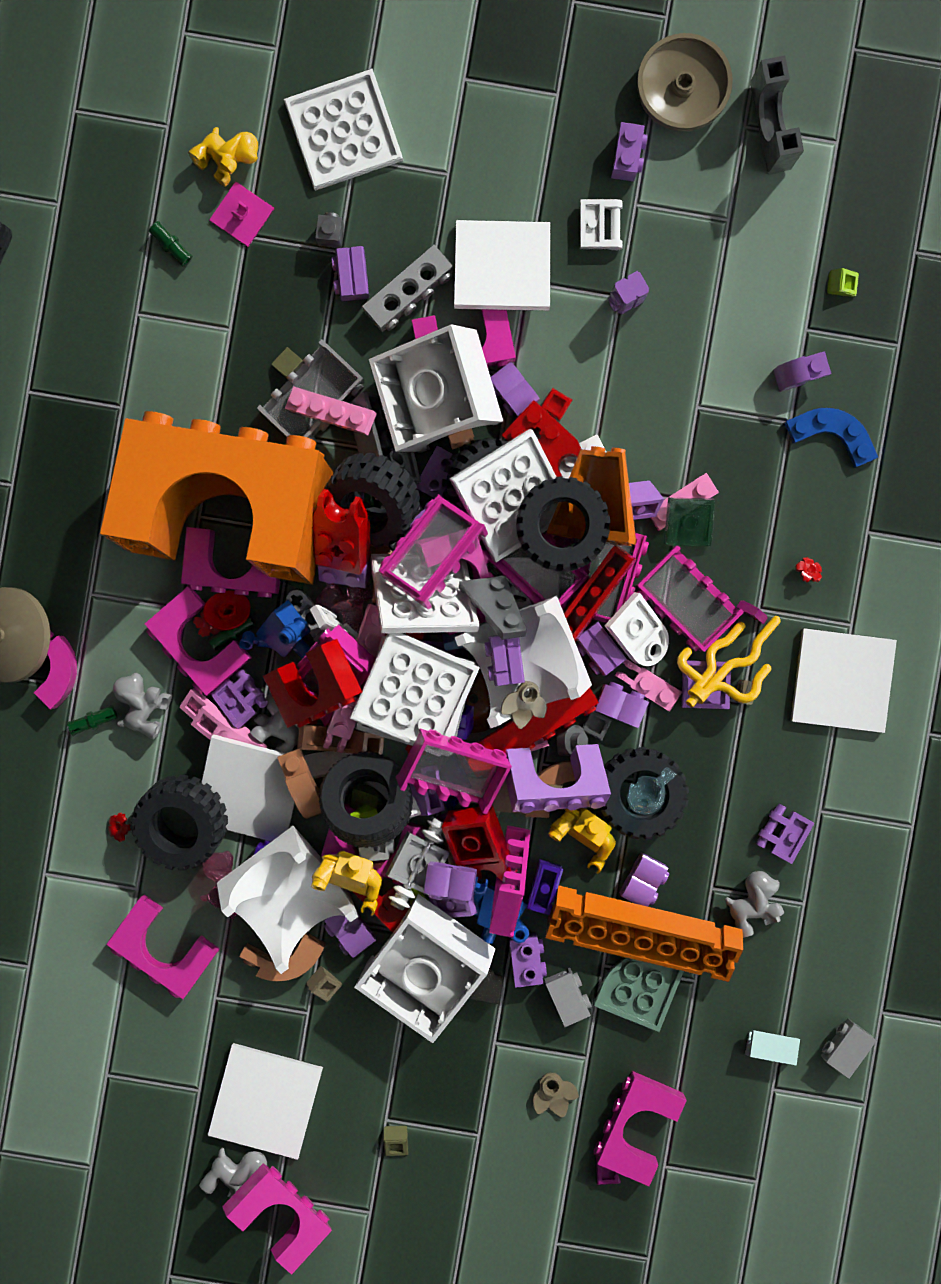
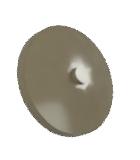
M692 33L670 35L653 45L644 56L637 76L638 97L645 112L659 125L675 131L697 130L713 122L725 108L732 90V71L723 51L711 40Z
M4 587L0 588V682H16L30 677L43 664L50 645V626L43 607L34 596L22 589Z

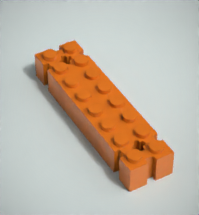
M558 886L554 904L547 920L545 937L547 939L563 943L565 939L573 940V945L697 975L707 972L711 973V978L727 982L730 981L735 970L734 962L738 963L743 952L742 929L726 925L720 929L715 927L714 922L586 892L582 896L577 894L576 889Z

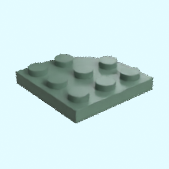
M625 957L613 965L607 972L593 1004L595 1007L660 1032L684 971Z

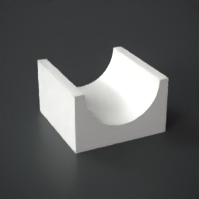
M451 324L369 359L396 452H425L430 450V443L442 437L470 428L496 425L503 422L477 330Z
M418 894L382 949L375 957L372 955L368 960L354 988L431 1043H434L488 974L495 948Z

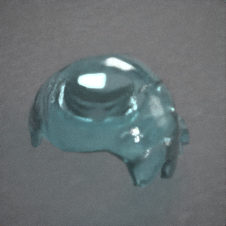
M666 767L662 771L661 776L657 778L650 776L638 778L635 785L631 784L629 787L627 800L630 808L634 812L643 815H649L659 810L665 798L664 786L667 782L674 779L676 773Z

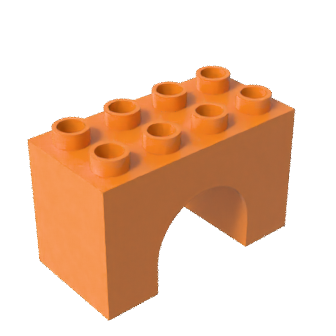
M145 411L142 421L125 418L100 531L102 536L130 553L175 560L182 528L190 513L198 505L210 498L221 495H236L249 500L253 513V527L246 560L267 577L313 585L317 566L315 564L313 515L317 509L318 496L333 475V471L324 459V454L319 450H315L316 441L303 436L288 435L285 445L267 442L268 433L249 427H240L237 437L220 434V425L201 419H193L190 429L172 426L174 420L172 417L153 411Z

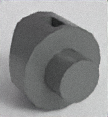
M570 725L565 729L561 726L556 729L559 756H571L576 745L588 744V737L579 725Z

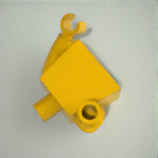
M585 808L576 810L564 809L566 812L551 825L548 835L560 842L568 833L597 853V855L592 857L588 868L591 865H595L598 868L596 873H600L605 865V860L616 844L613 835L610 834L612 827Z
M340 851L336 855L327 854L322 856L320 867L312 875L311 887L317 891H325L326 886L330 883L367 896L361 907V913L368 907L372 910L371 916H373L378 905L376 899L378 898L382 881L381 876L373 869V862L345 851Z

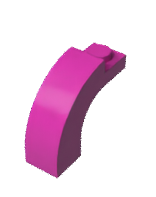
M51 631L50 645L47 653L50 659V673L34 694L49 709H55L65 701L74 687L77 677V661L74 650L64 636H56L53 639L54 634Z

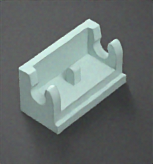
M752 1030L748 1034L745 1055L797 1066L800 1039Z

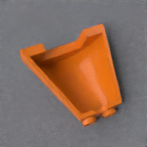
M591 446V450H580L570 477L590 484L593 490H597L600 493L603 502H606L608 516H610V532L605 544L635 546L636 535L626 450L611 448V452H605V448ZM559 502L549 524L547 534L581 540L586 528L583 513L577 506L571 503Z

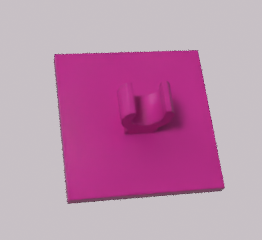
M235 181L209 220L249 247L275 208Z

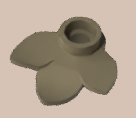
M531 681L521 683L515 692L509 693L504 698L501 705V713L504 715L511 714L513 722L520 729L530 721L533 715L544 718L547 709L546 701L540 696L538 686ZM529 689V694L524 696L525 691Z
M546 1073L540 1080V1089L534 1094V1109L537 1114H541L550 1108L558 1116L565 1117L569 1105L568 1100L579 1098V1094L573 1083L563 1081L556 1073ZM549 1081H554L555 1085L553 1087L547 1086V1083Z

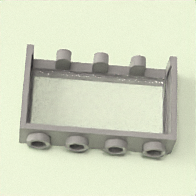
M322 339L318 342L320 347L312 356L308 354L304 358V364L299 370L288 375V381L280 390L275 389L271 393L272 398L264 407L261 405L257 407L285 436L297 435L315 441L316 438L314 436L318 431H324L330 425L329 423L285 409L293 386L347 402L352 395L356 397L364 389V379Z

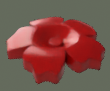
M806 557L796 564V571L802 572L800 574L802 581L806 583L810 580L819 582L822 579L820 574L822 567L819 563H814L813 559Z
M203 612L200 613L201 617H195L193 623L196 625V628H201L198 634L202 637L210 636L211 633L215 635L220 632V630L208 625Z
M118 813L109 818V824L111 825L108 826L109 834L119 842L125 840L124 835L131 831V825L126 823L127 819L123 813Z

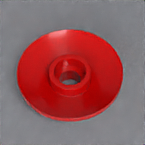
M225 591V593L215 594L206 602L203 615L205 621L211 627L218 630H230L242 625L247 620L251 607L245 595L234 594V591Z

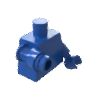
M287 600L270 614L257 631V637L250 631L244 632L239 646L242 649L249 650L254 643L257 647L271 648L282 657H286L294 650L303 659L311 648L304 641L311 632L308 622L301 617L291 602Z
M476 877L473 899L477 913L474 916L477 918V924L484 927L480 938L487 943L493 944L497 934L489 933L495 886L488 884L487 879L484 884H480L477 882L478 877ZM522 899L512 938L516 943L524 942L529 936L528 928L519 919L527 907L526 899Z

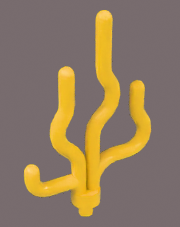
M778 616L772 617L755 637L749 656L728 660L717 672L715 660L717 650L729 646L745 628L743 622L736 623L724 638L716 640L707 649V669L702 675L687 664V659L691 656L692 650L689 647L684 648L678 656V667L685 675L696 682L688 691L690 697L686 700V704L691 708L697 703L703 704L710 694L715 691H722L739 703L754 701L761 692L762 681L771 671L769 664H764L755 674L751 690L747 694H742L731 685L721 681L733 668L747 667L757 661L762 644L780 624V618Z

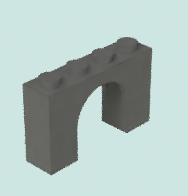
M785 55L761 60L750 81L768 174L791 170L804 152L800 128L786 130L783 119L782 96L790 80Z

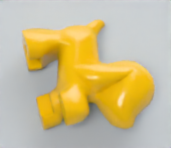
M215 127L212 133L207 135L200 144L191 148L188 154L192 162L201 170L208 166V162L212 157L218 166L214 178L219 184L226 187L231 181L229 174L236 170L238 162L252 164L257 161L258 141L252 133L240 132L225 142L219 136V128Z

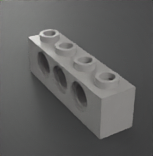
M433 245L362 306L364 312L381 332L386 329L390 331L399 323L397 319L403 314L407 316L417 307L415 304L418 301L428 299L434 293L433 289L439 283L443 285L452 277L451 273L453 272L452 264ZM424 271H431L434 276L430 280H424L421 274ZM407 286H413L416 292L413 295H406L403 293V290ZM395 301L398 304L397 309L394 311L387 310L385 306L388 302Z

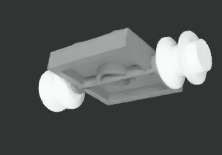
M436 818L433 821L427 820L430 827L428 830H422L424 836L427 837L425 840L407 831L386 872L388 877L403 883L402 886L393 887L396 891L395 896H389L392 900L391 905L398 909L410 908L407 902L409 898H415L411 891L412 888L424 893L429 862L445 863L450 854L449 851L434 844L435 842L444 841L441 837L443 832L441 827L444 822Z

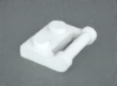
M580 200V249H622V240H620L622 200ZM604 209L611 210V240H604Z

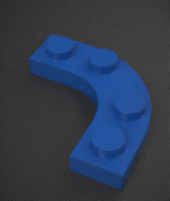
M818 408L784 422L793 444L819 433L835 435L845 445L854 468L878 458L864 426L855 417L842 410Z

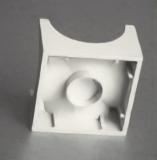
M557 595L519 609L527 629L526 636L519 637L524 680L531 681L538 686L540 696L546 701V704L564 698L573 700L581 697L592 684ZM485 622L479 624L478 632H463L454 638L458 646L465 647L473 655L482 671L490 698V715L487 720L490 728H493L512 718L511 714L504 715L501 713V705L504 698L509 693L515 692L521 683L495 686L494 681H489L487 667L492 666L491 656L486 657L484 643L489 642L488 636L498 634ZM529 689L525 691L524 696L529 694Z
M294 826L290 827L217 882L221 911L227 917L235 912L251 926L265 945L275 968L280 974L289 969V958L296 944L316 924L332 916H345L350 922L358 917L349 890L330 883L326 886L325 891H317L311 887L312 875L320 867L322 859Z

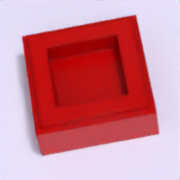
M552 388L541 407L560 421L571 404L572 399Z

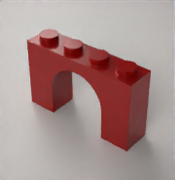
M338 639L322 644L306 653L319 683L318 698L308 691L294 662L277 668L263 676L287 728L295 724L298 728L311 723L310 717L312 721H315L325 716L324 711L327 714L340 709L339 703L344 707L355 701L354 696L362 693Z

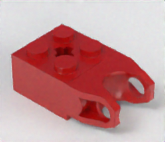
M533 400L507 428L502 437L509 442L529 429H532L533 432L540 431L541 438L538 441L556 477H561L562 474L559 468L562 460L567 457L578 458L580 450H582L581 446L571 433Z
M323 489L318 496L317 509L313 515L315 564L360 575L371 558L370 520H368V513L360 497L355 496L354 501L350 504V508H343L334 501L333 495L329 490Z
M491 805L487 814L482 813L480 807L450 810L441 828L456 866L477 869L476 877H478V883L482 879L481 870L492 871L503 882L504 873L506 871L511 872V867L505 865L506 856L510 855V851L507 849V842L493 805Z

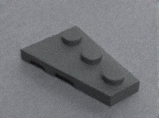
M506 576L459 581V590L471 598V604L482 611L486 616L485 620L502 640L526 636L527 629Z

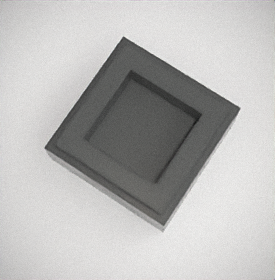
M593 711L588 714L582 728L584 732L603 740L612 719Z

